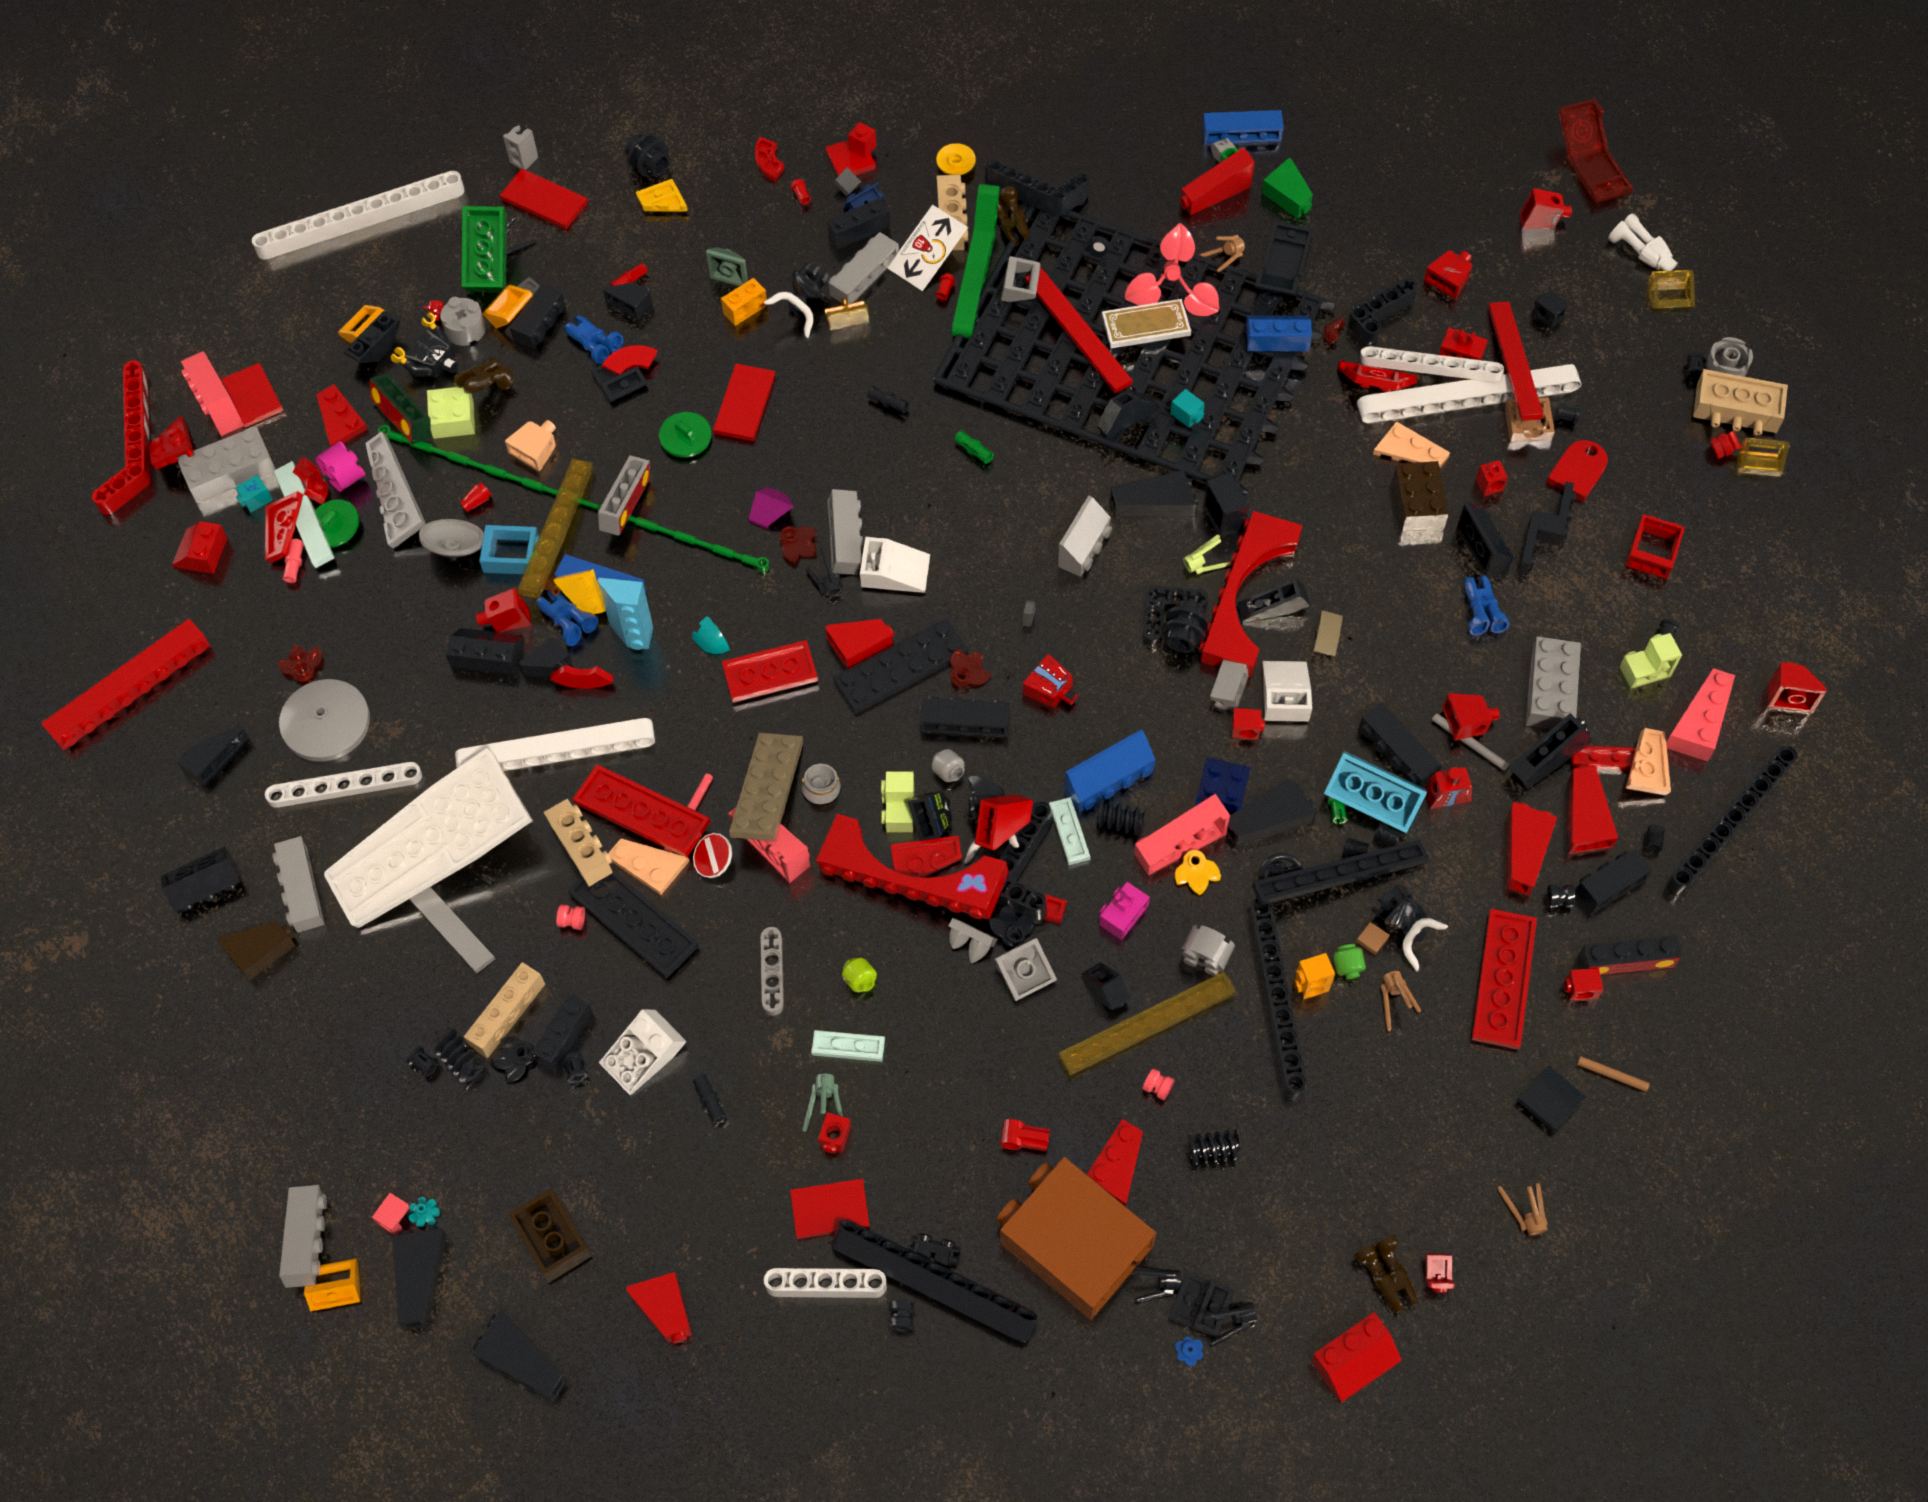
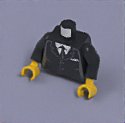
M429 312L427 316L431 319V322H427L424 317L421 322L423 326L430 327L431 330L427 329L406 354L402 348L397 347L394 351L400 357L392 354L391 360L394 363L401 362L402 366L416 377L431 376L437 378L444 370L453 373L457 368V362L453 360L454 356L449 338L439 325H435V316Z

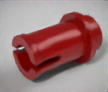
M796 179L791 183V190L796 193L800 204H808L812 198L806 189L805 181Z
M948 273L941 276V283L935 293V296L943 301L948 299L949 292L956 283L954 276Z

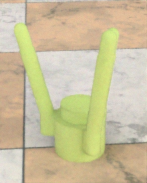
M1216 535L1193 553L1183 558L1184 565L1190 573L1195 571L1199 575L1205 571L1232 566L1231 562L1203 567V564H1205L1203 554L1221 542L1219 539L1220 535Z

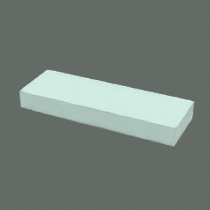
M1071 797L1050 802L1052 817L1068 865L1090 860V854Z
M814 1030L811 1053L813 1056L882 1062L885 1037Z

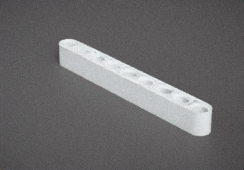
M641 718L462 748L455 752L456 768L486 748L492 751L502 770L507 771L649 747L655 743L653 723L650 719Z

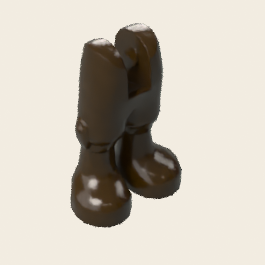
M1009 186L1000 191L1001 200L999 199L997 217L1000 220L1001 230L1008 241L1015 243V247H1017L1021 243L1020 240L1016 241L1014 238L1015 235L1013 233L1015 229H1018L1024 239L1030 238V232L1024 212L1018 206V192L1015 187ZM1005 205L1008 207L1011 213L1010 217L1007 214Z
M489 359L483 362L482 365H476L460 372L454 377L453 382L456 387L463 388L465 393H475L488 388L494 382L497 383L501 390L510 389L514 384V378L507 365L500 366L498 359Z
M1392 1235L1378 1242L1375 1246L1371 1245L1358 1251L1354 1256L1358 1263L1365 1265L1370 1270L1375 1287L1380 1290L1387 1303L1397 1314L1403 1311L1402 1303L1396 1293L1397 1291H1401L1410 1307L1415 1306L1418 1302L1414 1288L1407 1276V1271L1396 1259L1395 1249L1399 1242L1396 1235ZM1377 1253L1379 1254V1256L1382 1258L1383 1262H1384L1385 1265L1387 1266V1268H1388V1273H1386V1272L1383 1270V1268H1382V1266H1381V1264H1380V1262H1379V1260H1378V1255H1377Z

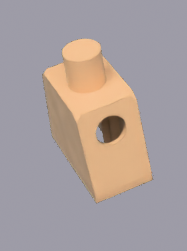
M546 420L541 427L532 421L527 422L505 440L508 453L540 471L556 446L552 434L556 429L555 425L549 420Z

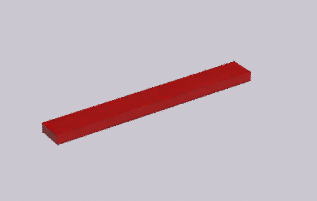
M1041 268L1036 296L1114 393L1132 385L1130 376ZM1031 274L1025 277V282L1028 286Z
M1510 302L1489 303V313L1521 421L1540 420L1543 418V411Z

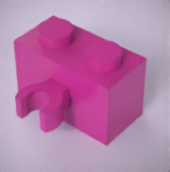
M1128 882L1122 888L1118 887L1111 903L1109 905L1106 903L1099 912V925L1121 940L1147 909L1150 899L1148 895Z

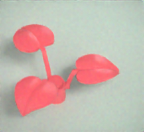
M1178 223L1164 236L1160 244L1162 255L1167 260H1172L1165 263L1163 267L1164 273L1161 274L1160 279L1156 282L1155 276L1152 273L1139 274L1128 285L1125 299L1138 306L1157 303L1161 296V290L1158 285L1162 283L1164 278L1169 281L1178 279L1189 293L1184 299L1186 309L1197 316L1212 315L1220 309L1216 289L1211 284L1204 282L1196 284L1193 290H1190L1182 276H1180L1178 260L1189 261L1195 252V244L1188 229L1181 223Z

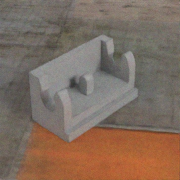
M516 126L508 134H505L503 138L510 163L520 169L527 170L538 158V153L532 131L526 129L522 134L518 135L516 133L520 131V126Z
M1223 660L1210 696L1211 700L1216 701L1215 707L1234 712V708H1238L1249 677L1246 664Z

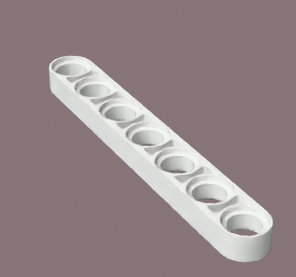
M1379 347L1363 348L1360 357L1362 364L1373 367L1489 382L1502 380L1504 372L1503 365L1496 362Z
M407 762L275 784L267 788L265 798L272 807H284L414 785L421 780L422 772L416 763ZM408 770H417V774L414 777L407 778L405 776ZM387 773L395 774L393 780L389 782L383 781V777ZM364 777L372 778L369 785H361L360 782ZM347 780L350 782L347 788H338L341 781ZM321 784L327 785V789L324 792H316L317 786ZM297 788L305 789L303 795L299 797L293 796V792ZM274 792H282L281 798L276 801L270 799L271 795Z

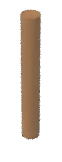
M1580 1056L1577 1063L1581 1067L1647 1092L1650 1085L1646 1081Z

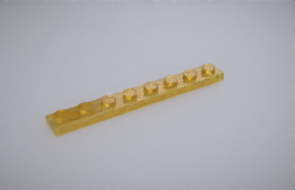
M572 459L519 584L518 593L520 595L540 598L593 470V463Z
M1222 972L1059 1052V1058L1071 1076L1235 995L1236 990L1226 973Z

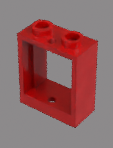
M1643 514L1625 566L1668 579L1685 527ZM1642 532L1673 541L1668 559L1637 550Z

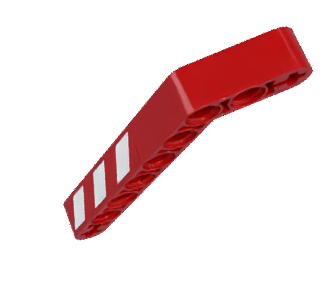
M136 360L128 361L123 366L125 467L92 494V500L100 513L104 515L114 513L151 482L150 454L148 449L150 445L148 377L141 363Z

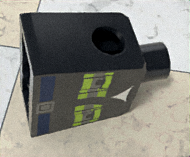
M944 791L925 793L907 801L919 841L940 838L952 822V815L949 809L950 800L945 796Z

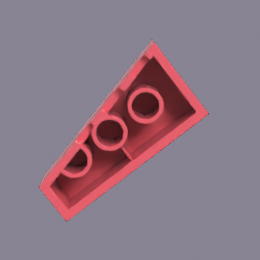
M202 351L182 360L181 363L184 369L181 372L194 393L204 414L210 415L220 435L223 436L243 427L244 424L229 394L205 352Z
M1713 668L1666 742L1667 749L1705 761L1710 759L1717 744L1735 675Z
M1214 794L1156 832L1139 839L1135 844L1134 854L1146 873L1150 875L1183 858L1188 851L1198 850L1225 836L1230 815L1217 795Z
M736 807L728 813L730 823H732ZM781 824L775 841L747 839L789 883L810 867V854L807 846Z

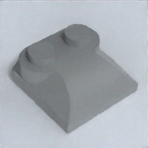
M1037 938L1029 940L994 958L996 968L1001 973L1015 1001L1057 980Z

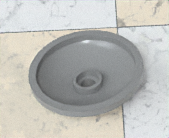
M441 519L429 522L419 532V540L426 549L435 554L451 558L475 553L482 547L484 537L483 531L478 526L457 519Z

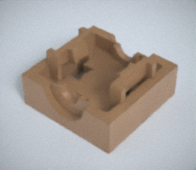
M1539 398L1543 411L1542 419H1544V425L1543 422H1538V420L1521 421L1515 399H1507L1505 413L1510 442L1552 441L1555 431L1549 398Z

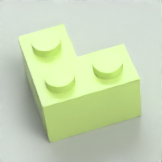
M1671 633L1666 635L1658 634L1649 640L1645 650L1640 652L1632 651L1626 654L1620 669L1632 689L1671 677L1682 654Z
M886 772V780L881 781L882 804H886V810H882V824H886V832L914 833V821L907 802L915 797L913 772Z

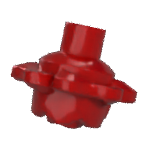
M439 300L429 301V305L423 306V309L434 314L435 321H439L444 303Z

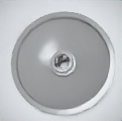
M318 680L299 688L285 702L279 719L280 733L286 745L296 755L311 761H330L348 754L361 743L369 728L370 712L363 695L354 686L340 680Z

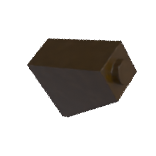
M276 921L223 936L217 940L223 950L249 980H252L295 946L291 940L294 936L286 925L281 927Z

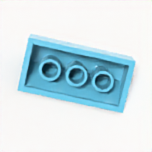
M598 578L610 627L627 647L635 650L649 649L653 623L643 582Z
M1343 751L1324 791V794L1405 833L1408 832L1427 793L1426 789L1346 751Z

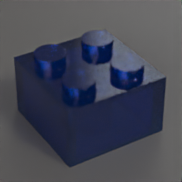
M1207 757L1195 806L1216 794L1229 815L1240 810L1251 767Z

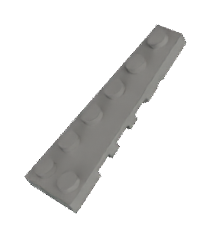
M381 431L366 442L370 466L372 467L373 480L376 481L378 488L376 493L381 502L380 511L384 515L385 523L383 525L387 543L394 549L420 530L426 523L387 435Z

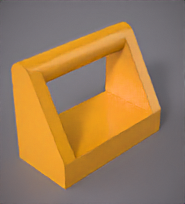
M508 285L482 314L497 329L509 324L533 294L529 290Z
M364 305L338 331L339 336L352 343L385 310L380 307ZM367 314L370 315L355 332L351 331Z
M357 1258L320 1265V1275L350 1270V1278L305 1286L304 1295L310 1311L360 1302L361 1293Z

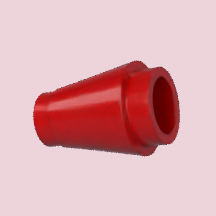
M480 482L478 485L474 484L460 504L469 512L488 501L492 494Z

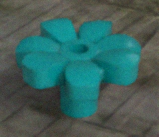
M420 1197L418 1205L412 1203L409 1206L410 1211L413 1212L409 1215L410 1222H416L418 1228H424L425 1223L433 1226L436 1223L434 1217L440 1215V1209L436 1207L437 1202L432 1198L427 1202L425 1197Z

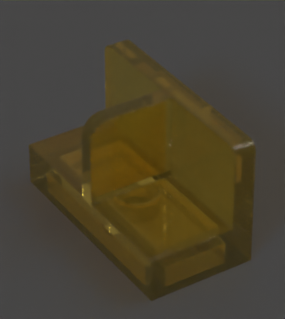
M842 297L843 306L825 310L830 330L869 322L868 306L864 301L847 304L846 297Z

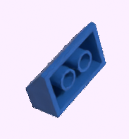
M1246 315L1247 351H1309L1312 339L1311 319L1308 316Z

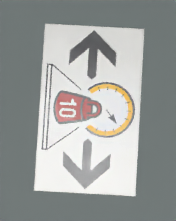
M932 205L890 263L888 269L923 291L968 227Z

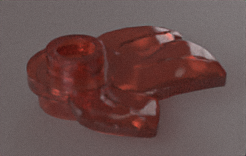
M792 526L785 527L779 534V540L783 545L782 553L786 559L796 562L799 555L802 557L815 555L817 553L816 546L811 539L816 536L817 531L808 526H802L797 529Z
M294 645L290 651L289 659L279 660L278 666L282 673L293 675L295 680L305 682L313 677L314 668L322 660V653L318 646L307 652L303 648Z
M957 649L952 654L950 662L953 669L950 677L955 685L959 687H964L968 684L979 686L987 682L991 677L990 672L981 669L983 663V654L981 652L971 653L966 656L961 649ZM958 674H963L964 679H959Z

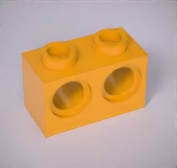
M752 278L721 298L723 314L735 326L767 306V304H764V301L767 300L766 290Z
M1324 953L1299 962L1293 985L1296 992L1301 993L1303 1000L1330 990L1335 972L1327 954Z

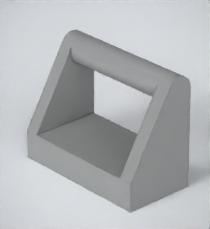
M1009 256L1001 300L1013 302L1034 299L1036 297L1041 264ZM1031 271L1029 289L1013 286L1015 273Z

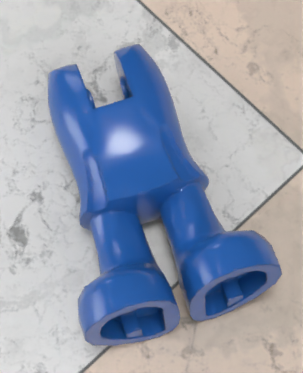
M580 315L574 318L577 326L570 322L564 326L566 333L581 343L584 349L589 350L592 359L599 364H602L610 356V353L612 354L619 350L623 344V336L620 333L613 331L606 335L602 329L595 327L589 320Z
M1487 576L1479 577L1480 589H1477L1473 577L1465 578L1464 588L1470 601V609H1473L1474 617L1468 624L1470 634L1481 635L1488 630L1489 625L1493 633L1507 630L1510 626L1509 619L1499 609L1498 601L1493 595Z
M550 591L547 592L550 599L554 602L552 605L542 596L536 600L539 609L563 629L562 639L568 646H574L580 641L582 636L581 629L585 633H590L598 625V618L594 614L581 611L561 593L553 595ZM573 618L577 622V624L572 622L570 619Z

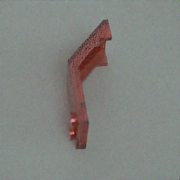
M1596 98L1560 107L1559 115L1569 162L1595 203L1630 194L1632 193L1633 186L1608 150L1602 121L1604 110Z

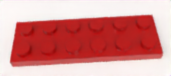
M598 764L572 799L574 804L686 858L711 823L709 817Z
M1490 909L1471 1040L1518 1050L1521 1047L1537 923L1536 917Z

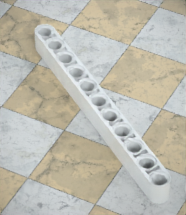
M449 171L254 235L252 244L259 258L264 260L436 205L457 198L464 193L461 175L456 171Z
M1574 365L1530 370L1538 397L1569 393L1581 387V381ZM1503 374L1502 380L1497 382L1471 379L1366 395L1357 401L1362 421L1364 423H1373L1507 402V399L1515 398L1508 374Z

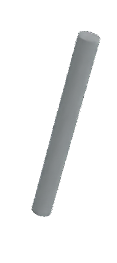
M1436 713L1432 721L1452 734L1447 720ZM1472 737L1461 739L1463 743L1506 772L1510 764Z

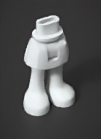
M1630 214L1624 221H1621L1608 237V240L1612 243H1617L1620 240L1626 241L1639 254L1641 261L1652 268L1656 267L1657 270L1662 269L1665 273H1669L1678 264L1672 259L1673 255L1670 253V249L1660 236L1653 238L1639 222V218L1635 214ZM1636 235H1637L1639 238H1641V239L1646 243V245H1645L1643 242H1641V241L1636 237Z

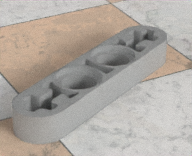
M768 927L761 933L762 1005L765 1013L771 1016L780 1014L784 1008L781 932L775 927ZM770 935H774L775 939L773 940L774 949H770V944L768 940ZM775 955L778 957V962L775 965H768L765 962L766 958ZM770 977H776L779 983L775 987H769L766 985V981ZM770 994H775V1001L779 1003L775 1004V1008H770Z

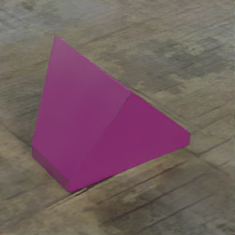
M766 487L756 491L748 520L751 523L768 529L771 523L793 508L794 505L787 494Z

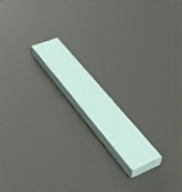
M291 461L274 470L284 497L296 491L303 494L296 526L314 567L317 568L335 557L311 500L308 496L304 495V484L293 473L296 465Z

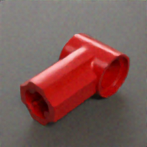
M1006 1119L1003 1122L1000 1146L1012 1150H1018L1023 1147L1047 1151L1050 1129L1027 1126L1019 1120Z

